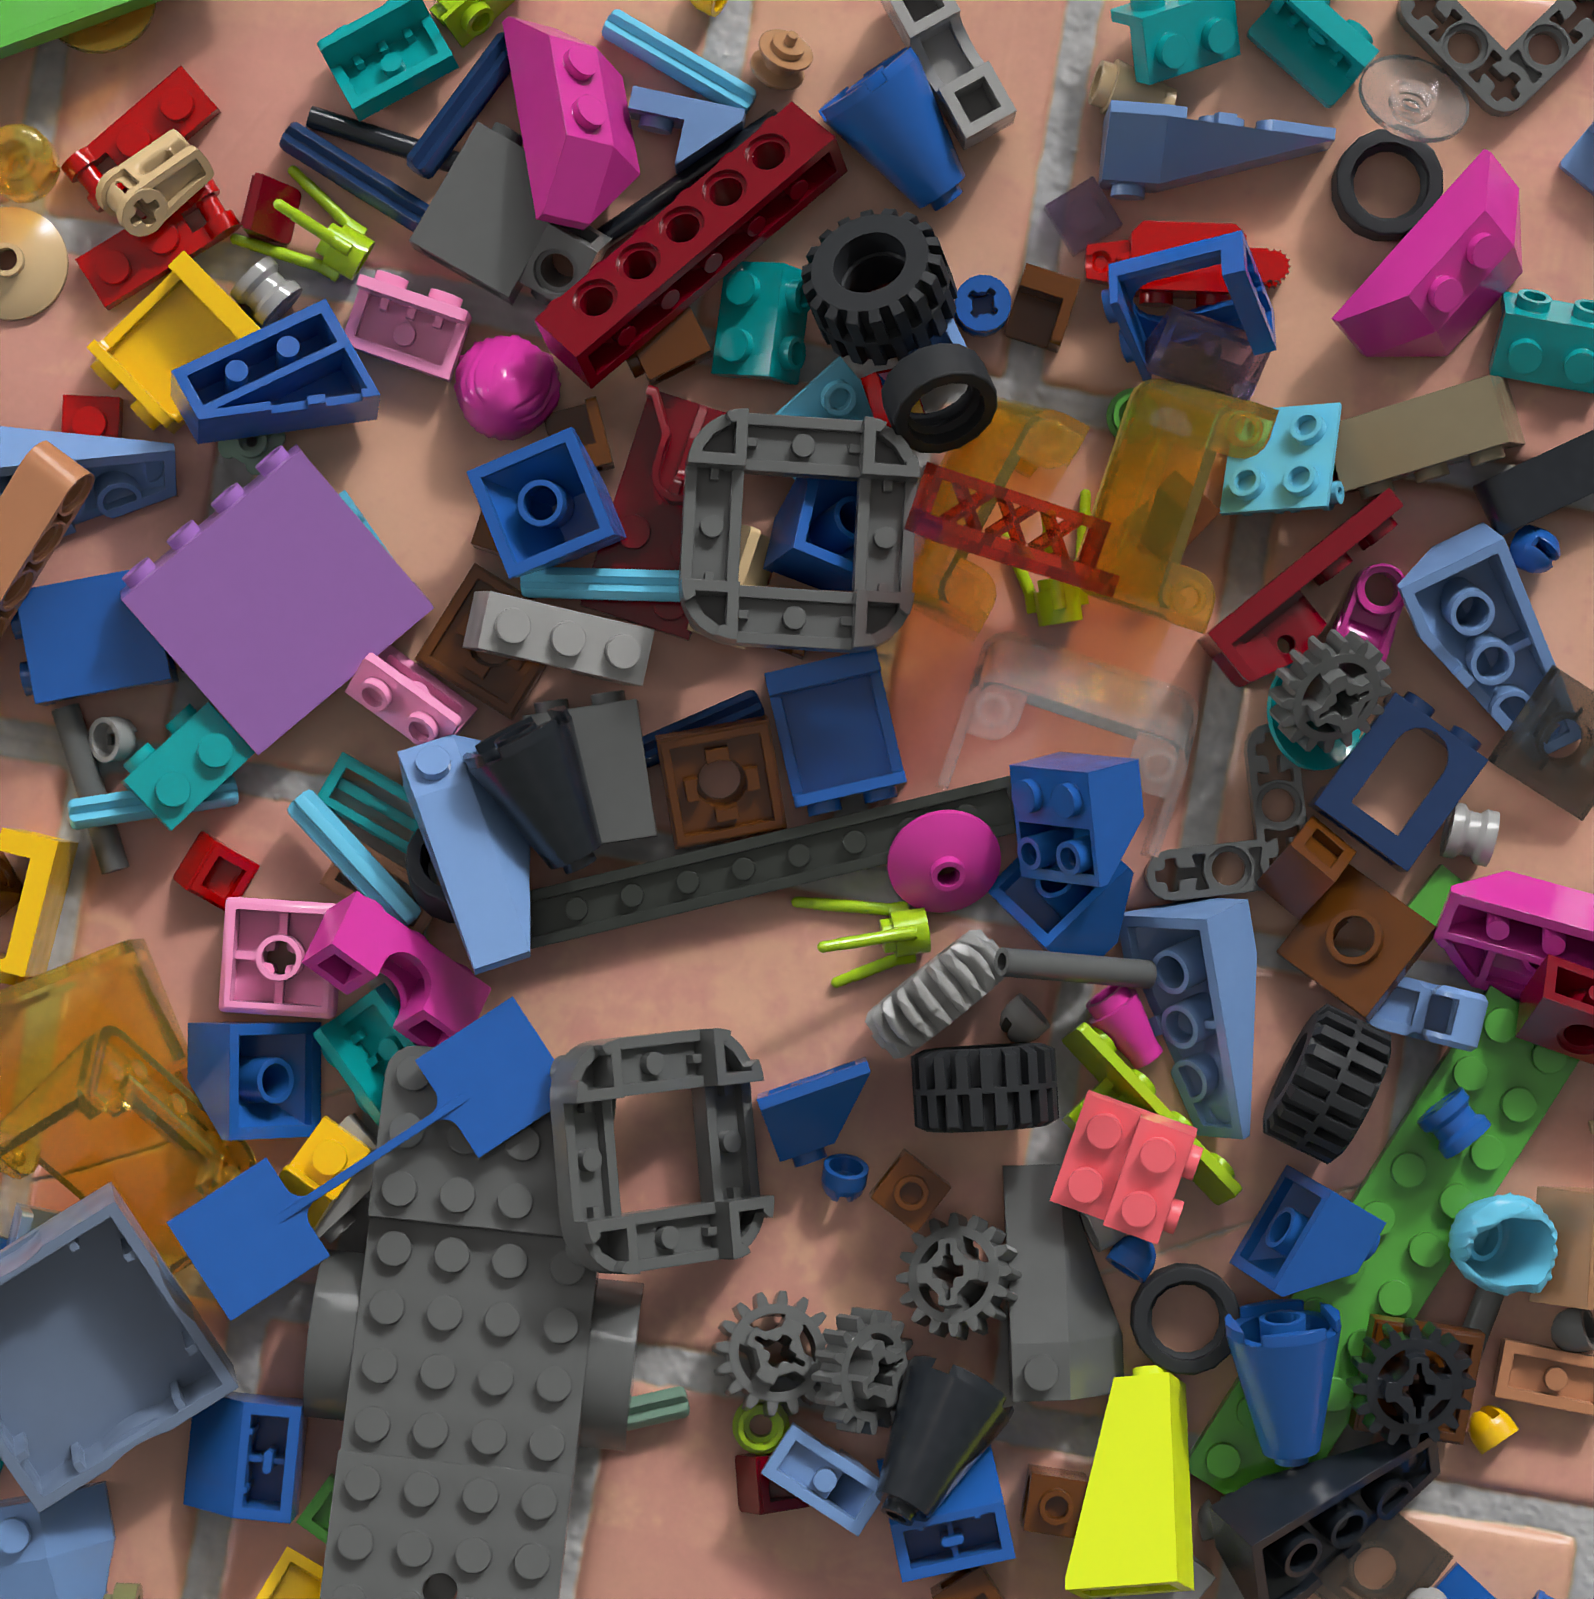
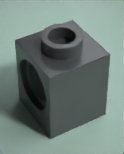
M549 222L519 282L532 289L531 294L536 300L548 305L555 298L562 296L587 275L596 263L602 260L612 238L591 226L581 230ZM553 254H562L571 261L574 269L573 276H565L557 271L553 264Z

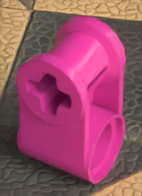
M1384 563L1363 568L1352 580L1342 610L1339 611L1332 626V629L1337 630L1344 638L1350 631H1354L1364 641L1368 640L1383 654L1381 660L1386 662L1392 646L1395 627L1404 606L1397 587L1399 582L1405 577L1403 573L1393 565ZM1375 573L1386 576L1393 586L1392 598L1384 606L1374 605L1365 594V583Z

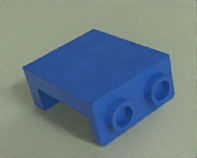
M129 570L30 589L10 623L15 639H23L27 661L20 662V678L25 695H33L35 704L49 706L56 704L58 701L150 684L159 686L179 682L175 660L121 600L120 591L127 586L122 578Z
M876 648L866 652L849 653L764 673L795 809L807 806L808 815L812 817L842 810L840 799L863 794L865 804L898 797L896 786L907 783L900 757Z

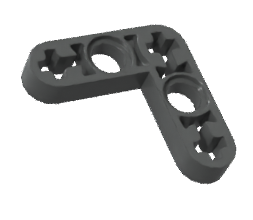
M1398 0L1396 9L1398 21L1403 29L1482 110L1497 117L1510 116L1518 111L1594 37V22L1589 18H1584L1569 34L1561 27L1577 8L1572 0H1557L1507 50L1457 0H1435L1436 5L1433 7L1432 13L1442 24L1449 15L1457 21L1445 30L1438 42L1430 35L1439 26L1427 15L1419 20L1414 18L1411 14L1415 7L1413 0ZM1577 0V1L1580 2V3H1584V2H1586L1587 0ZM1556 17L1558 24L1550 21V18ZM1461 33L1473 37L1479 48L1477 59L1466 64L1458 63L1452 59L1448 51V42L1451 37ZM1547 35L1555 40L1559 48V55L1554 63L1548 65L1538 64L1531 58L1528 46L1529 41L1533 37ZM1569 35L1578 39V42L1573 44ZM1489 55L1496 63L1488 71L1496 80L1502 82L1509 77L1516 84L1511 90L1512 96L1516 99L1513 102L1507 97L1496 101L1490 93L1494 90L1495 85L1485 73L1477 82L1469 76L1481 68Z
M1268 723L1258 726L1250 732L1244 745L1254 840L1169 849L1156 853L1147 863L1144 876L1147 888L1154 896L1162 900L1176 901L1263 891L1257 885V881L1269 868V858H1274L1279 853L1277 838L1266 842L1264 829L1283 831L1296 826L1298 832L1307 822L1301 767L1292 763L1283 753L1277 755V770L1280 773L1289 769L1291 782L1287 780H1273L1262 785L1258 784L1257 773H1270L1267 757L1263 755L1257 756L1256 745L1265 742V733H1271ZM1273 789L1286 791L1292 797L1294 803L1290 817L1282 822L1271 821L1264 815L1262 810V800L1265 794ZM1285 837L1286 846H1288V844L1294 837ZM1223 852H1232L1238 855L1244 866L1241 879L1232 885H1223L1217 882L1211 871L1215 857ZM1203 854L1201 874L1207 886L1206 889H1195L1197 878L1178 881L1177 891L1168 892L1166 883L1156 881L1155 872L1165 868V859H1174V864L1177 868L1196 867L1192 855Z

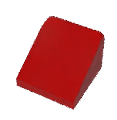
M201 831L176 870L173 880L185 890L225 911L227 898L242 897L260 865L215 837Z

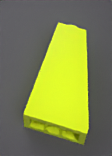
M1159 1366L1135 1367L1132 1369V1376L1113 1378L1065 1576V1590L1083 1599L1195 1591L1186 1384Z

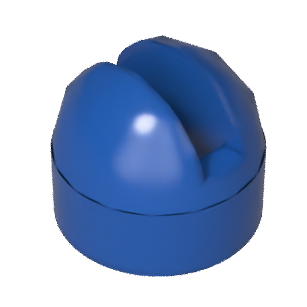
M1525 525L1517 531L1512 539L1509 550L1516 568L1529 573L1549 571L1553 567L1552 561L1558 560L1561 555L1557 538L1549 531L1533 525Z
M831 1155L823 1163L822 1188L832 1201L838 1202L839 1197H845L848 1202H853L862 1195L866 1187L869 1167L864 1160L853 1155Z
M1128 1235L1112 1247L1105 1259L1123 1274L1140 1283H1145L1154 1268L1156 1252L1151 1242Z

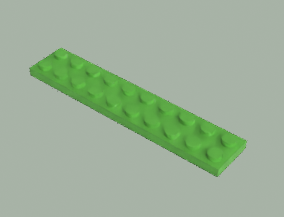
M1491 985L1482 993L1489 1003L1478 1047L1472 1052L1452 1047L1447 1048L1350 1200L1352 1203L1386 1222L1380 1233V1242L1375 1253L1363 1262L1356 1274L1290 1294L1287 1298L1303 1299L1304 1310L1320 1312V1302L1330 1304L1339 1310L1342 1325L1321 1447L1317 1454L1309 1457L1308 1463L1326 1458L1349 1423L1350 1401L1354 1397V1392L1346 1385V1379L1358 1376L1359 1370L1351 1363L1350 1359L1352 1356H1362L1363 1339L1366 1336L1370 1314L1412 1318L1413 1320L1416 1318L1452 1261L1450 1248L1448 1247V1233L1451 1231V1225L1455 1221V1216L1469 1203L1491 1197L1495 1194L1580 1061L1579 1059L1516 1038L1519 1003ZM1463 1087L1470 1096L1469 1106L1476 1114L1485 1115L1491 1126L1463 1151L1449 1159H1445L1438 1150L1439 1141L1431 1132H1424L1417 1124V1120L1440 1099L1455 1089ZM1239 1377L1236 1378L1189 1452L1190 1473L1224 1495L1235 1492L1256 1478L1293 1468L1279 1466L1275 1464L1274 1459L1262 1453Z

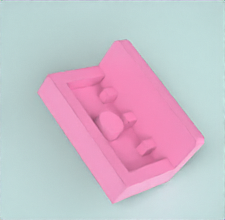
M376 270L374 278L359 274L356 283L359 290L345 328V333L354 349L451 382L472 321L469 311L461 308L463 299L433 288L430 289L428 297L407 290L408 280L381 270Z
M392 645L388 646L378 656L374 653H369L362 660L345 690V693L417 745L452 734L459 735L478 710L477 707Z

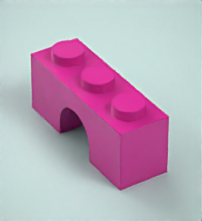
M355 891L326 911L302 961L304 965L346 995L376 978L379 972L387 976L396 986L400 996V1011L392 1028L418 1046L436 1047L477 1020L491 991V988L475 977L468 967L453 961L431 945L424 935L409 929L387 913L377 901L365 897L358 891Z

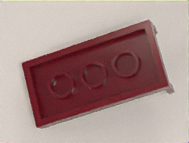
M648 385L645 393L647 400L613 502L627 538L598 550L592 568L679 570L684 471L687 455L698 433L709 422L726 414V412L660 392L658 387ZM582 599L580 603L581 607L687 641L690 640L692 631L687 630L689 622L680 602Z
M1390 488L1372 499L1197 640L1234 686L1243 687L1276 671L1277 668L1293 663L1289 652L1295 649L1303 654L1308 649V637L1314 635L1317 638L1327 623L1300 589L1312 579L1318 587L1329 581L1353 561L1347 554L1349 549L1358 544L1364 551L1398 525L1392 515L1404 505ZM1279 638L1288 642L1289 650L1287 653H1283L1278 649L1277 642Z

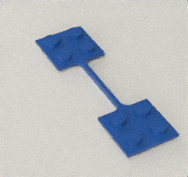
M512 996L415 1060L437 1095V1106L430 1115L305 1196H297L290 1193L269 1160L264 1158L166 1223L228 1319L232 1321L330 1257V1254L308 1221L309 1208L316 1200L440 1120H448L455 1123L477 1157H482L550 1112V1087L552 1082L550 1068L554 1058Z

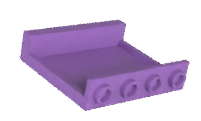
M297 444L288 451L280 445L267 454L255 467L260 473L244 488L236 482L224 490L211 503V506L216 510L199 525L194 520H190L180 527L166 541L171 549L154 563L149 557L137 563L123 576L122 580L127 586L120 591L121 600L257 755H260L353 677L362 660L369 653H374L378 656L434 609L427 596L391 557Z

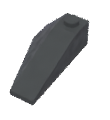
M1060 1164L1003 1165L1005 1244L1015 1248L1018 1252V1255L1008 1262V1266L1022 1272V1278L1009 1281L1008 1289L1018 1295L1016 1302L1007 1301L1009 1392L1013 1402L1065 1401L1108 1395L1111 1391L1113 1378L1124 1377L1123 1334L1078 1212L1050 1201L1061 1169Z

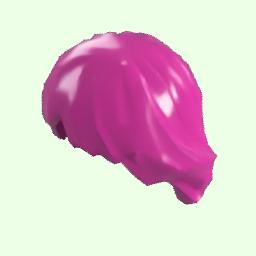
M499 335L494 338H485L483 342L475 341L473 346L464 355L459 356V363L455 371L456 383L454 384V389L464 418L476 432L483 434L487 438H496L499 441H513L530 434L549 417L558 404L562 383L559 381L560 373L553 356L542 352L538 346L532 345L529 340L522 339L518 335H512L511 337Z

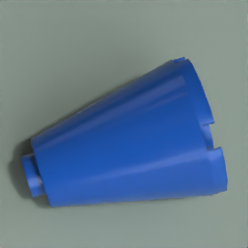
M910 46L901 49L863 74L864 77L850 88L848 86L825 103L818 112L833 131L919 209L930 204L934 211H938L962 194L963 191L958 183L966 177V174L920 59Z
M1275 1299L1246 1304L1239 1307L1240 1318L1234 1320L1230 1313L1225 1316V1335L1262 1453L1274 1459L1275 1464L1279 1466L1297 1467L1309 1462V1457L1320 1451L1342 1327L1340 1312L1330 1304L1320 1302V1312L1304 1310L1303 1299Z

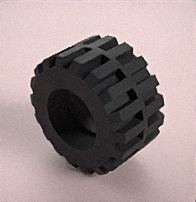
M884 208L881 214H874L871 209L860 212V217L854 220H850L849 216L838 222L839 227L834 231L827 229L819 237L821 245L812 246L807 253L806 258L809 264L802 266L801 277L804 282L802 289L822 337L827 345L831 344L834 353L842 358L849 355L853 363L863 365L868 359H872L874 366L887 365L888 359L897 358L900 361L909 355L908 352L932 345L930 339L933 336L941 337L948 328L945 319L953 318L956 311L954 299L958 298L957 288L938 237H935L933 229L926 221L920 223L917 215L909 212L899 217L896 209ZM891 282L879 290L868 292L878 285Z
M1329 1004L1322 1006L1309 1018L1279 1072L1265 1107L1263 1133L1326 1164L1335 1160L1345 1151L1356 1135L1375 1099L1391 1056V1034Z
M1008 1043L925 1049L911 1056L915 1127L933 1133L1015 1130L1047 1126L1059 1119L1055 1048L1046 1044Z

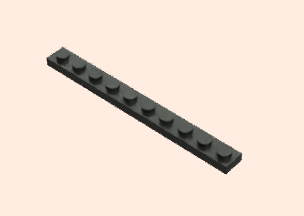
M1011 777L997 778L530 890L531 949L887 864L890 846L900 830L917 817L933 811L958 810L970 813L984 821L991 828L996 838L1016 833V825L1011 797Z

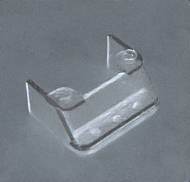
M999 632L988 638L979 652L935 787L943 790L949 788L967 733L986 740L1002 739L1015 730L1020 722L1025 704H1029L1135 740L1129 758L1139 759L1142 791L1159 797L1140 855L1150 859L1158 858L1186 775L1199 717L1198 706L1194 697L1181 687L1016 632Z

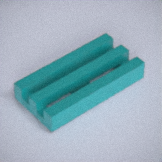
M342 752L319 791L318 796L333 813L407 854L408 841L331 797L335 788H338L415 833L419 828L416 819L342 778L348 768L409 803L404 787Z

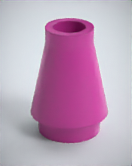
M1107 986L1087 1002L1086 1009L1091 1014L1089 1023L1106 1033L1114 1042L1116 1048L1130 1061L1135 1069H1140L1150 1064L1161 1055L1163 1049L1156 1040L1136 989L1129 990L1128 987Z

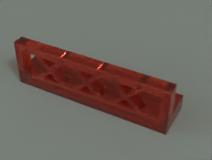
M927 462L904 527L905 530L949 547L1111 598L1114 596L1120 579L1119 575L1096 567L1112 524L1111 522ZM942 480L951 482L959 503L941 515L931 513ZM968 488L976 490L977 492L971 495ZM996 497L1003 517L983 530L976 509ZM1013 503L1018 504V505H1021V506H1019L1018 508L1014 509ZM1039 511L1046 532L1031 542L1026 543L1020 523ZM964 517L966 524L958 522V520ZM1056 517L1064 520L1058 523ZM1083 525L1089 527L1077 560L1069 557L1063 537ZM1008 531L1010 538L1002 535ZM1051 546L1053 552L1046 550V548Z

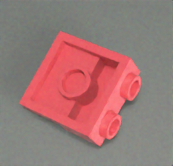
M1088 1090L1050 1201L1104 1220L1103 1225L1158 1245L1162 1231L1173 1235L1185 1202L1174 1197L1181 1177L1192 1181L1204 1149L1193 1144L1198 1128Z

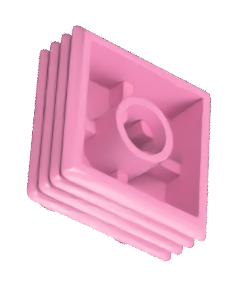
M242 897L227 898L225 902L219 1010L232 1013L325 1019L335 1017L337 1015L339 989L304 965L302 961L326 911L336 903ZM280 941L287 942V950L296 954L295 964L287 965L285 974L278 973L277 964L268 962L267 958L269 951L278 950Z

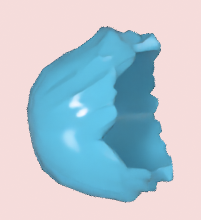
M1511 1192L1505 1195L1491 1196L1469 1203L1455 1216V1221L1451 1225V1231L1448 1233V1247L1450 1248V1257L1466 1279L1486 1291L1509 1296L1519 1291L1534 1294L1540 1293L1547 1282L1553 1278L1551 1270L1555 1266L1554 1259L1558 1256V1249L1555 1244L1558 1239V1233L1548 1215L1532 1199L1514 1195Z

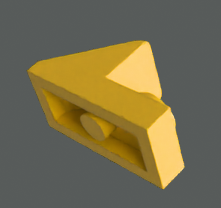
M324 1116L291 1163L286 1165L278 1176L290 1193L297 1196H305L369 1155L373 1149L328 1116ZM353 1177L316 1200L310 1206L308 1221L314 1231Z

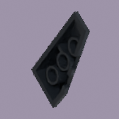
M1426 1433L1420 1434L1417 1448H1411L1404 1441L1403 1436L1400 1435L1394 1445L1384 1440L1256 1478L1235 1492L1226 1494L1220 1501L1210 1506L1215 1547L1244 1599H1307L1323 1584L1318 1575L1341 1553L1349 1560L1362 1548L1358 1540L1377 1519L1392 1520L1440 1474L1437 1442L1434 1443Z

